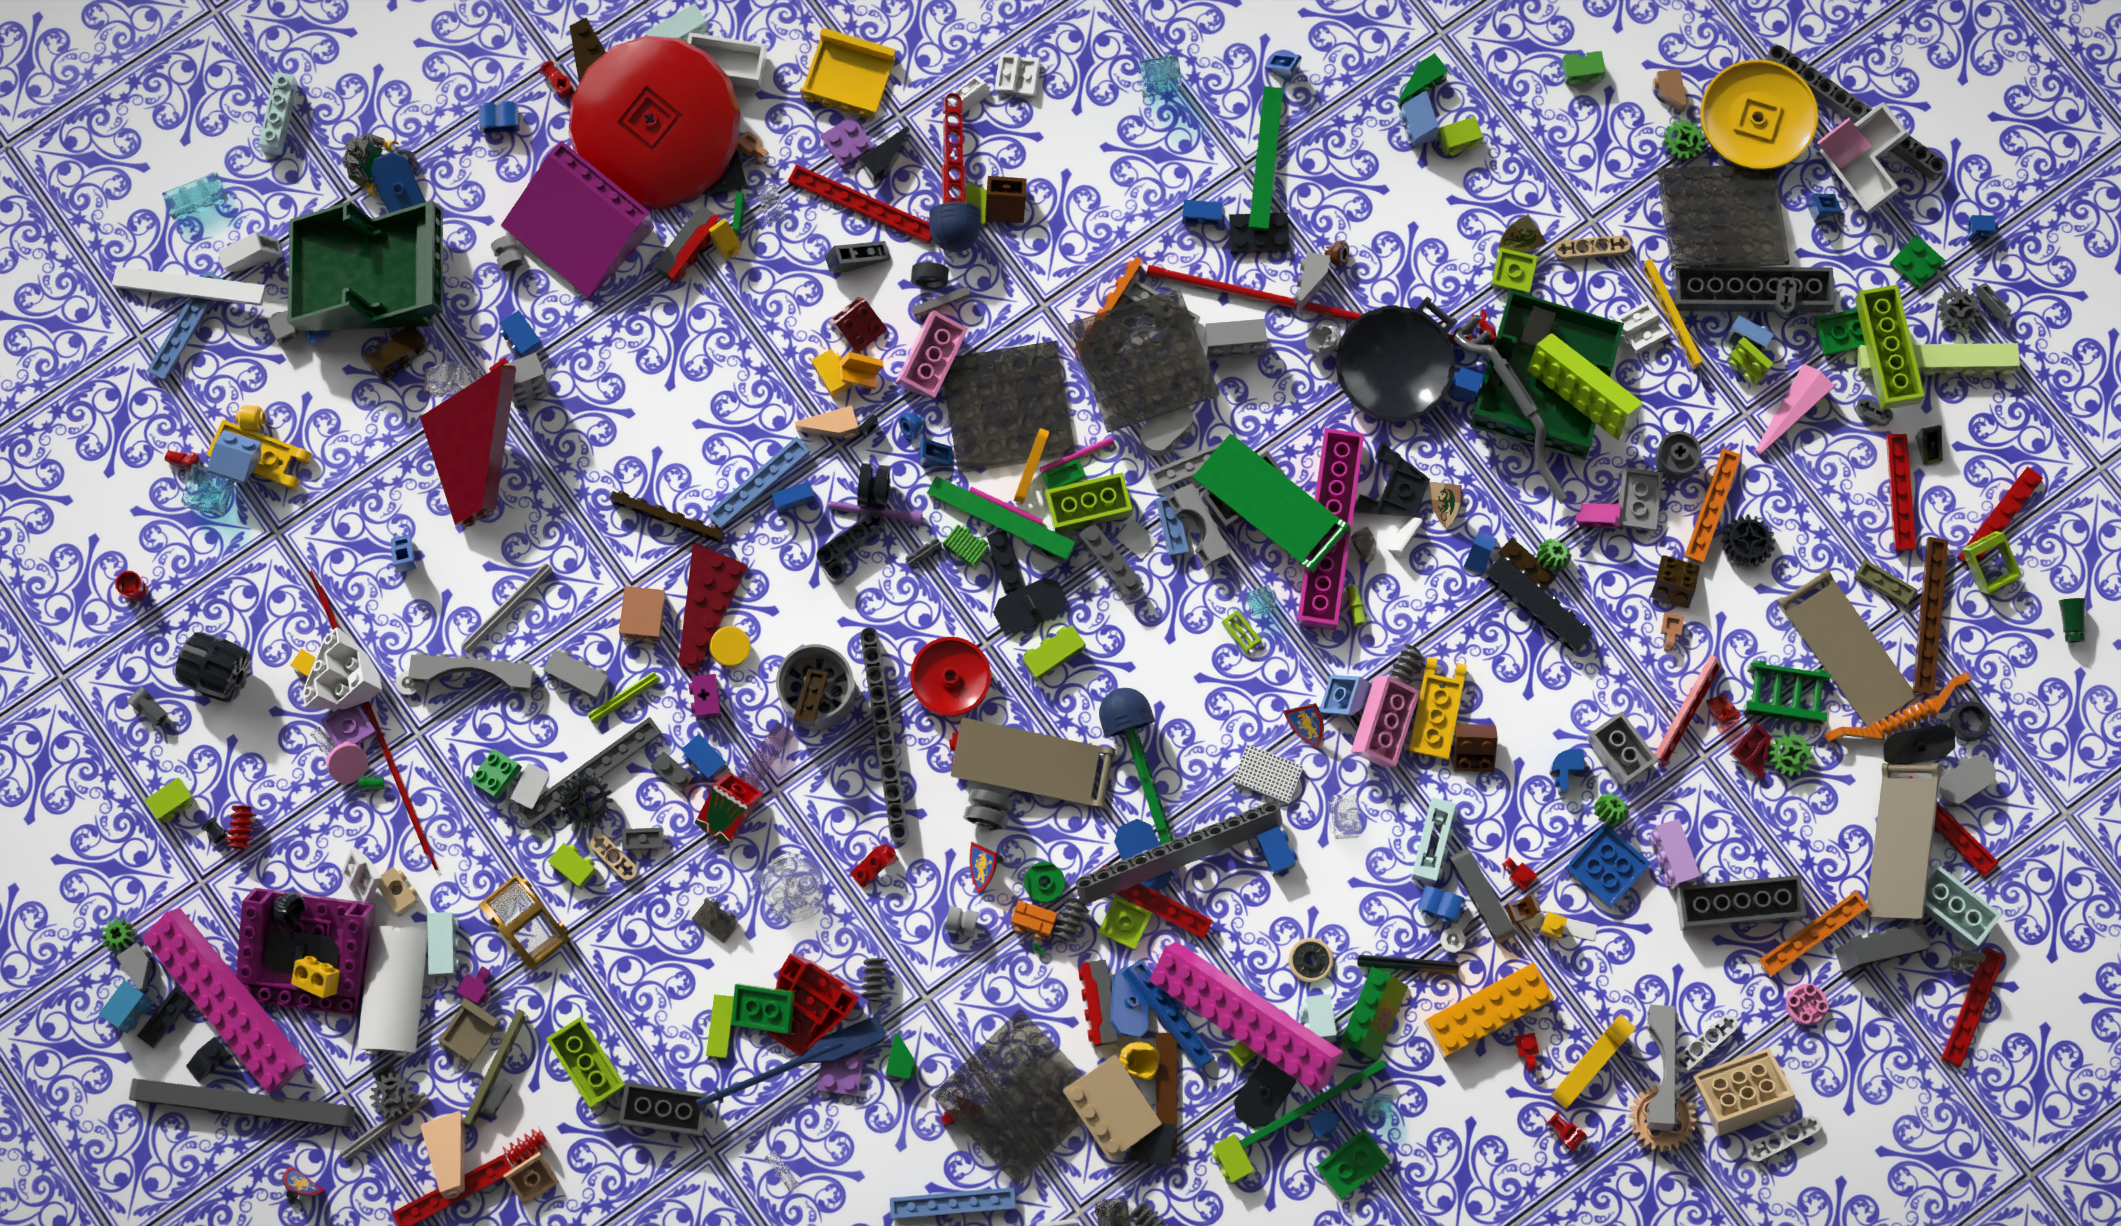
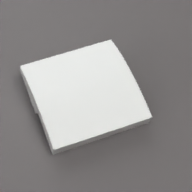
M1000 54L994 90L1007 94L1036 97L1041 65L1040 58L1020 57L1019 54Z
M1649 301L1615 318V321L1624 323L1622 335L1636 355L1670 337L1669 331L1659 319L1658 312Z
M355 847L351 848L341 873L349 888L357 887L363 901L371 902L382 877L374 864Z

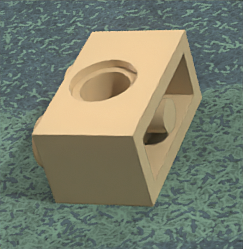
M392 867L381 875L382 878L378 889L399 917L419 903L416 898L419 894L413 886H407L405 883L407 877L401 869L397 871ZM402 886V892L399 895H394V888Z

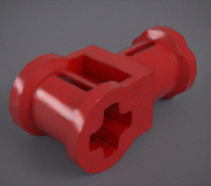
M552 60L546 61L541 65L539 73L541 75L544 74L550 81L557 95L563 99L569 98L573 94V86L570 79L554 67Z
M1557 1111L1545 1125L1553 1128L1559 1134L1557 1138L1561 1140L1562 1144L1572 1153H1575L1577 1151L1576 1148L1583 1140H1587L1588 1136L1572 1122L1568 1124Z

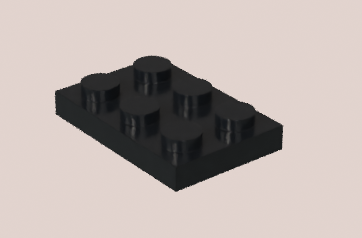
M1288 212L1270 213L1268 231L1249 229L1250 214H1229L1230 254L1289 252Z

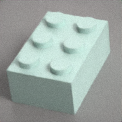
M1324 994L1305 997L1299 1010L1300 1022H1304L1305 1027L1332 1044L1337 1033L1331 995Z

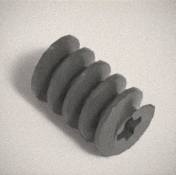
M1405 644V649H1402L1400 652L1402 656L1397 657V662L1393 664V669H1390L1388 673L1390 677L1408 685L1406 680L1411 682L1414 680L1410 674L1417 675L1418 673L1414 667L1421 668L1418 660L1425 661V658L1417 648Z
M1069 896L1068 900L1070 903L1065 904V908L1068 911H1062L1061 915L1064 918L1058 919V923L1061 926H1055L1054 929L1057 933L1052 934L1067 942L1076 943L1077 940L1073 935H1080L1076 928L1084 927L1079 921L1087 920L1083 913H1090V910L1086 907L1088 904L1081 903L1078 898Z
M870 958L863 961V964L868 967L863 969V973L867 975L862 977V981L866 982V984L862 985V989L866 991L861 993L862 998L871 1002H887L881 995L887 994V991L882 990V987L888 986V983L883 982L882 979L888 978V975L884 974L883 971L888 970L889 967L883 965V963L889 960Z
M1148 1199L1138 1205L1129 1216L1130 1219L1137 1218L1135 1226L1141 1224L1142 1226H1162L1161 1223L1164 1220L1163 1217L1156 1219L1158 1211L1151 1213L1153 1204L1145 1205Z

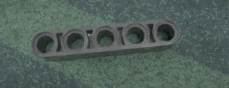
M1466 848L1449 857L1453 870L1495 943L1499 945L1516 935L1514 927L1469 849Z

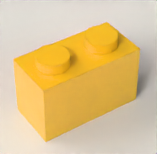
M832 348L811 360L814 370L831 398L852 387V384L841 381L839 361L842 358L838 352L835 354Z

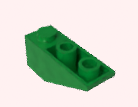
M1436 53L1419 62L1398 100V108L1419 94L1426 91L1428 93L1433 86H1440L1446 81L1448 70Z

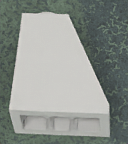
M254 232L218 251L220 265L223 269L231 272H238L283 257L278 239L258 232Z

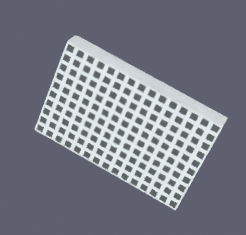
M1247 744L1232 782L1289 804L1304 766Z

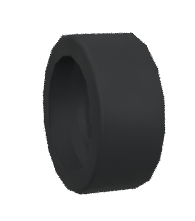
M935 262L913 264L911 282L923 288L945 287L948 284L949 269L947 266Z
M1970 701L1960 704L1952 712L1949 723L1950 728L1955 730L1956 737L1969 742L1976 741L1985 735L1989 730L1991 719L1989 712L1983 705ZM1965 710L1975 711L1982 720L1981 728L1975 733L1965 732L1959 725V715Z

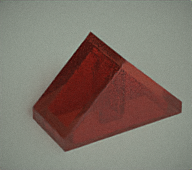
M1725 694L1706 700V705L1717 730L1736 723L1741 717L1739 711Z

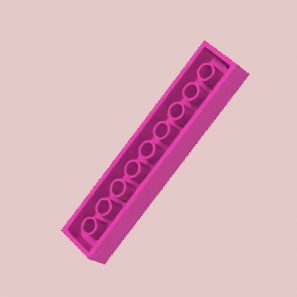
M1325 428L1314 499L1352 527L1364 434ZM1336 524L1306 557L1308 561L1315 557L1339 529ZM1351 530L1345 533L1316 566L1317 570L1314 573H1310L1304 567L1296 625L1336 631Z
M181 908L167 911L142 937L143 941L268 1094L282 1090L307 1064Z
M1176 941L1165 946L1149 981L1314 1092L1328 1085L1343 1051Z

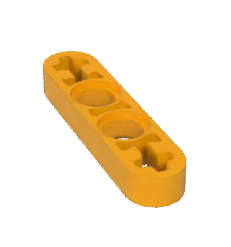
M1042 428L1038 431L1013 501L1023 504L1049 434V431Z

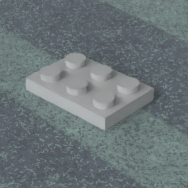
M1623 467L1618 502L1621 505L1619 527L1656 531L1663 478L1662 472Z

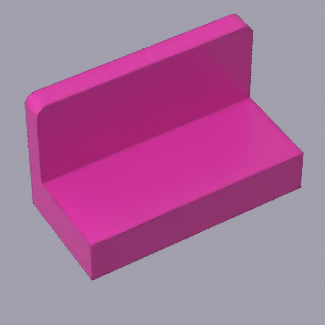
M1582 503L1581 512L1576 514V522L1579 527L1619 528L1621 505Z

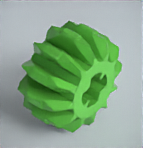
M1549 538L1539 546L1536 556L1539 557L1538 563L1544 564L1543 569L1549 568L1551 573L1554 570L1559 572L1566 568L1572 555L1569 553L1570 548L1565 547V542L1560 543L1558 538L1555 540Z
M1610 792L1609 794H1603L1595 802L1593 807L1595 810L1594 815L1599 817L1598 821L1604 822V826L1609 824L1612 828L1614 826L1619 827L1628 817L1629 811L1627 809L1629 806L1624 804L1625 799H1620L1618 795L1614 796Z
M115 917L113 923L109 920L106 921L107 928L101 927V930L105 932V934L100 935V938L105 940L103 946H109V950L112 952L117 949L120 953L123 950V946L126 949L130 948L127 944L128 942H135L131 938V936L136 935V931L131 930L134 925L132 923L127 924V919L125 918L120 921L119 918ZM116 932L122 934L120 938L114 936Z

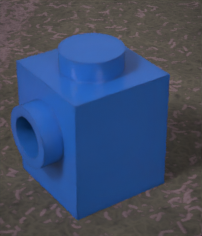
M1327 1108L1308 1119L1306 1123L1316 1140L1323 1136L1329 1138L1336 1134L1340 1119L1334 1110L1331 1111Z

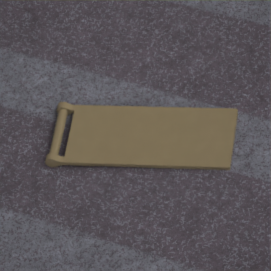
M1828 569L1822 570L1820 575L1785 598L1781 597L1777 600L1778 606L1785 612L1827 673L1832 674V680L1866 727L1873 725V722L1881 721V719L1887 717L1917 696L1916 693L1912 692L1909 683L1837 585ZM1824 581L1829 584L1792 610L1790 609V603Z
M962 718L951 777L1105 809V796L1111 763L1116 749ZM1099 753H1101L1105 757L1097 800L1091 799L1098 757Z
M1883 763L1881 767L1882 783L1867 899L1869 907L1866 909V917L1922 920L1924 918L1939 780L1943 768L1941 763H1933L1932 765H1892L1891 763ZM1891 773H1932V779L1890 778Z

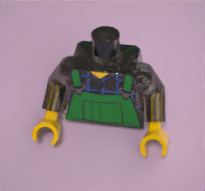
M370 133L360 135L359 138L352 137L345 144L346 152L342 162L347 168L348 178L362 188L365 187L368 195H378L374 191V188L377 189L375 183H368L372 177L370 173L374 159L381 156L382 146H384L387 152H393L395 150H392L391 145H399V143L392 140L385 141L384 138Z

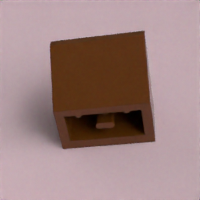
M988 176L985 221L1024 223L1027 178Z
M1455 724L1454 771L1495 772L1498 742L1496 725Z

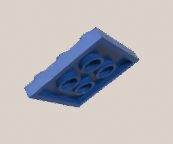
M1603 824L1564 869L1611 909L1651 863L1610 826H1604Z

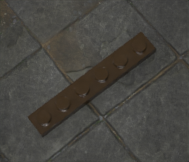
M612 491L609 497L614 505L720 544L724 542V532L718 526H706L699 519L693 518L690 520L685 518V515L680 512L674 511V513L666 511L667 509L661 505L656 504L652 506L645 499L631 498L628 493L618 491V493Z

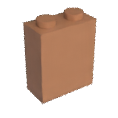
M624 587L619 635L623 640L633 642L635 639H641L645 643L661 641L666 602L665 590Z

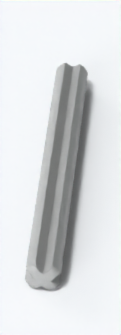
M425 1092L418 1094L412 1099L415 1103L408 1105L411 1110L403 1111V1117L399 1113L396 1114V1119H393L391 1115L388 1116V1118L340 1151L341 1157L345 1161L350 1160L430 1101L429 1097Z

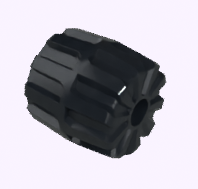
M195 632L187 639L179 653L175 667V679L179 684L198 694L228 703L235 700L240 694V689L245 687L247 683L246 675L251 671L249 664L252 661V655L249 654L247 649L229 640L204 632Z

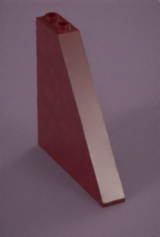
M498 366L420 416L455 525L471 527L475 525L477 520L488 517L489 513L496 509L516 374L515 366Z

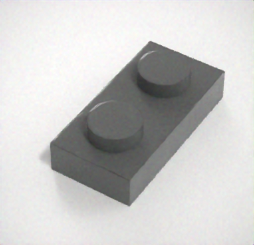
M1986 282L1974 290L1980 302L1985 303L1990 309V313L1999 320L2012 312Z
M664 751L650 766L680 793L695 779L691 773Z
M663 827L622 829L623 851L664 849Z

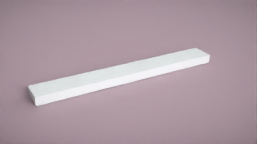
M116 267L112 286L115 288L258 306L263 305L267 289L265 285L123 267Z

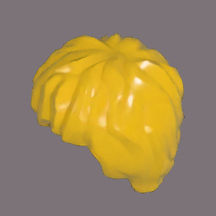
M1136 1041L1135 1043L1128 1044L1121 1050L1119 1060L1132 1079L1148 1081L1156 1075L1160 1054L1151 1045Z

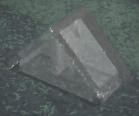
M775 183L756 187L766 224L785 219Z

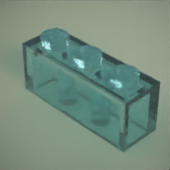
M217 172L162 193L173 220L184 219L191 213L202 212L207 207L221 205L225 200L229 199Z

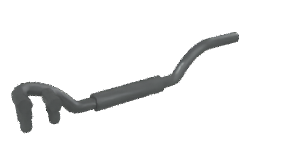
M1474 315L1465 325L1459 326L1454 330L1453 339L1464 350L1474 354L1488 355L1494 363L1493 368L1527 419L1530 418L1536 428L1535 457L1537 466L1558 502L1562 504L1568 500V497L1552 474L1546 461V426L1538 414L1539 409L1507 360L1502 359L1499 352L1493 346L1486 345L1487 340L1491 336L1490 331H1484L1471 341L1464 337V335L1474 332V328L1481 319L1479 315Z

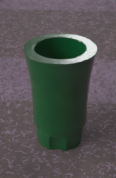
M2068 598L2059 600L2065 642H2084L2087 599Z

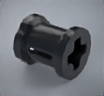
M212 817L201 827L203 832L206 831L210 835L214 844L221 842L228 835V831L224 830L217 823L216 817Z

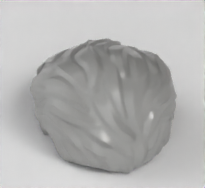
M1322 325L1321 328H1314L1305 340V346L1308 351L1317 357H1329L1337 349L1341 341V334L1335 326Z

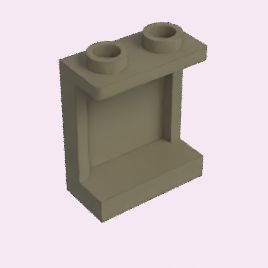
M464 998L460 1004L462 1007L441 1037L438 1036L436 1040L440 1042L439 1047L449 1053L452 1050L457 1054L455 1058L466 1064L468 1061L473 1064L501 1022Z

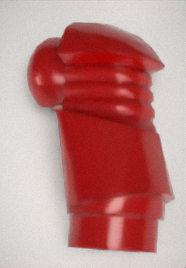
M168 450L164 460L171 466L186 467L187 470H192L199 463V455L194 452L186 455V453Z

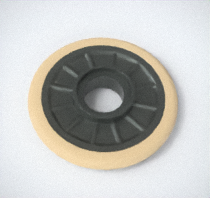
M1302 939L1290 950L1288 958L1289 967L1298 979L1309 983L1318 982L1326 978L1331 972L1333 954L1328 945L1319 939ZM1306 956H1315L1317 963L1313 966L1307 965L1305 962Z

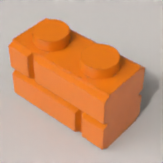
M1018 900L1011 920V926L1018 933L1025 934V931L1033 933V937L1036 939H1050L1057 913Z

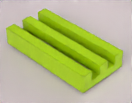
M1238 610L1221 621L1222 625L1245 653H1248L1249 650L1262 642V639ZM1235 616L1239 619V621L1255 639L1254 642L1251 641V639L1235 621ZM1229 621L1233 624V626L1237 629V631L1241 634V636H1242V637L1245 639V641L1249 644L1248 646H1246V644L1242 641V639L1237 635V633H1236V632L1233 630V628L1229 625V623H1228Z

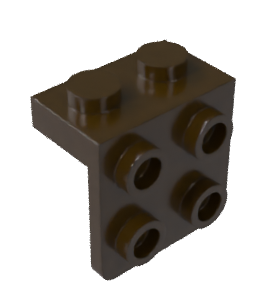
M1663 555L1660 559L1657 577L1650 597L1689 609L1696 590L1700 567L1690 562Z

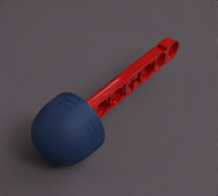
M956 93L947 94L943 101V114H946L943 118V204L934 206L929 211L931 237L940 248L948 252H962L969 249L977 240L981 229L980 209L966 203V166L963 165V120L961 115L962 99ZM948 99L956 100L957 106H950ZM948 117H955L958 124H950ZM955 135L958 138V142L952 143L948 136ZM953 149H955L954 156L957 157L956 160H953V157L950 156ZM956 171L959 174V178L952 179L949 176V172ZM950 189H956L959 192V197L951 196Z

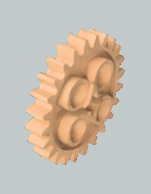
M1657 1085L1653 1086V1091L1647 1087L1645 1089L1646 1095L1640 1092L1638 1094L1640 1099H1633L1636 1106H1630L1629 1108L1634 1112L1628 1115L1629 1118L1634 1119L1633 1122L1629 1123V1126H1635L1636 1128L1632 1131V1134H1639L1637 1141L1645 1140L1643 1147L1651 1144V1151L1658 1146L1659 1152H1662L1664 1147L1670 1152L1672 1145L1677 1150L1679 1148L1678 1142L1684 1145L1686 1144L1684 1137H1692L1688 1130H1695V1127L1690 1125L1697 1121V1119L1691 1118V1115L1696 1113V1111L1689 1110L1693 1103H1686L1685 1101L1688 1096L1681 1097V1090L1677 1091L1678 1104H1675V1111L1680 1114V1117H1678L1679 1131L1659 1130V1135H1652L1650 1129H1646V1123L1644 1122L1647 1119L1645 1106L1649 1105L1659 1089Z

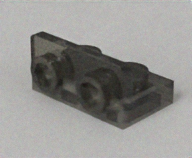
M705 898L703 905L691 919L722 944H725L739 926L736 921L738 917L729 910L726 913L720 909L722 905L715 899L709 900Z
M1964 950L1953 954L1948 961V969L1951 970L1950 975L1962 972L1963 968L1974 969V967H1978V965L1985 962L1986 954Z
M1127 1197L1104 1199L1096 1202L1095 1215L1098 1218L1099 1226H1131Z

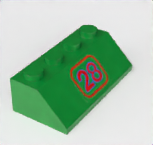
M1372 967L1339 1046L1377 1062L1409 986L1391 974Z

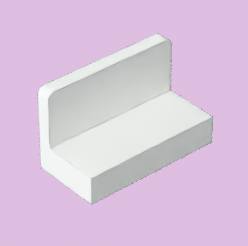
M528 762L509 801L533 809L550 773Z

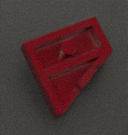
M1754 723L1730 753L1735 760L1758 779H1762L1764 776L1763 768L1765 761H1767V748L1770 745L1771 735L1757 723Z

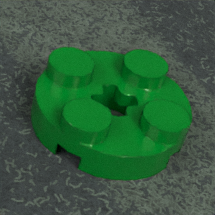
M1038 862L1026 873L1024 887L1032 900L1039 903H1050L1061 896L1065 887V877L1063 872L1053 863ZM1043 877H1046V880L1051 882L1046 888L1039 885Z

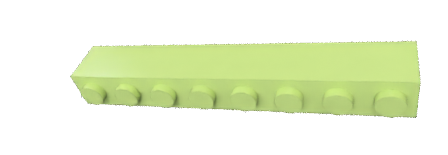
M2018 343L1912 345L1918 371L1926 376L1934 375L1935 373H1943V375H1953L1955 373L1972 375L1975 372H1982L1983 375L2002 372L2004 375H2009L2016 372L2020 366ZM1860 345L1856 351L1858 374L1873 376L1866 345Z

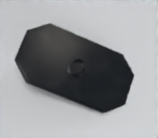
M1042 578L999 598L993 614L1001 630L1017 634L1060 614L1067 598L1058 581Z
M1945 724L1894 733L1883 743L1884 761L1892 765H1909L1945 758L1955 748V730Z
M277 930L265 940L263 959L274 971L293 973L295 961L304 959L306 956L314 957L317 961L330 964L334 969H337L340 947L330 936L292 931L291 940L287 941L281 932Z
M1263 1058L1234 1100L1236 1117L1252 1128L1268 1125L1297 1083L1296 1079Z

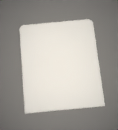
M1133 519L1115 537L1140 559H1143L1158 542L1154 536Z

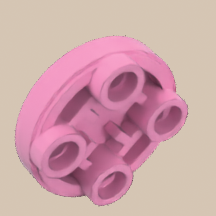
M347 741L336 746L326 757L325 763L329 774L334 780L343 784L356 782L365 774L368 767V758L361 747Z
M1802 984L1795 987L1786 999V1010L1789 1017L1797 1024L1803 1026H1811L1820 1022L1825 1017L1829 1008L1825 994L1814 984Z

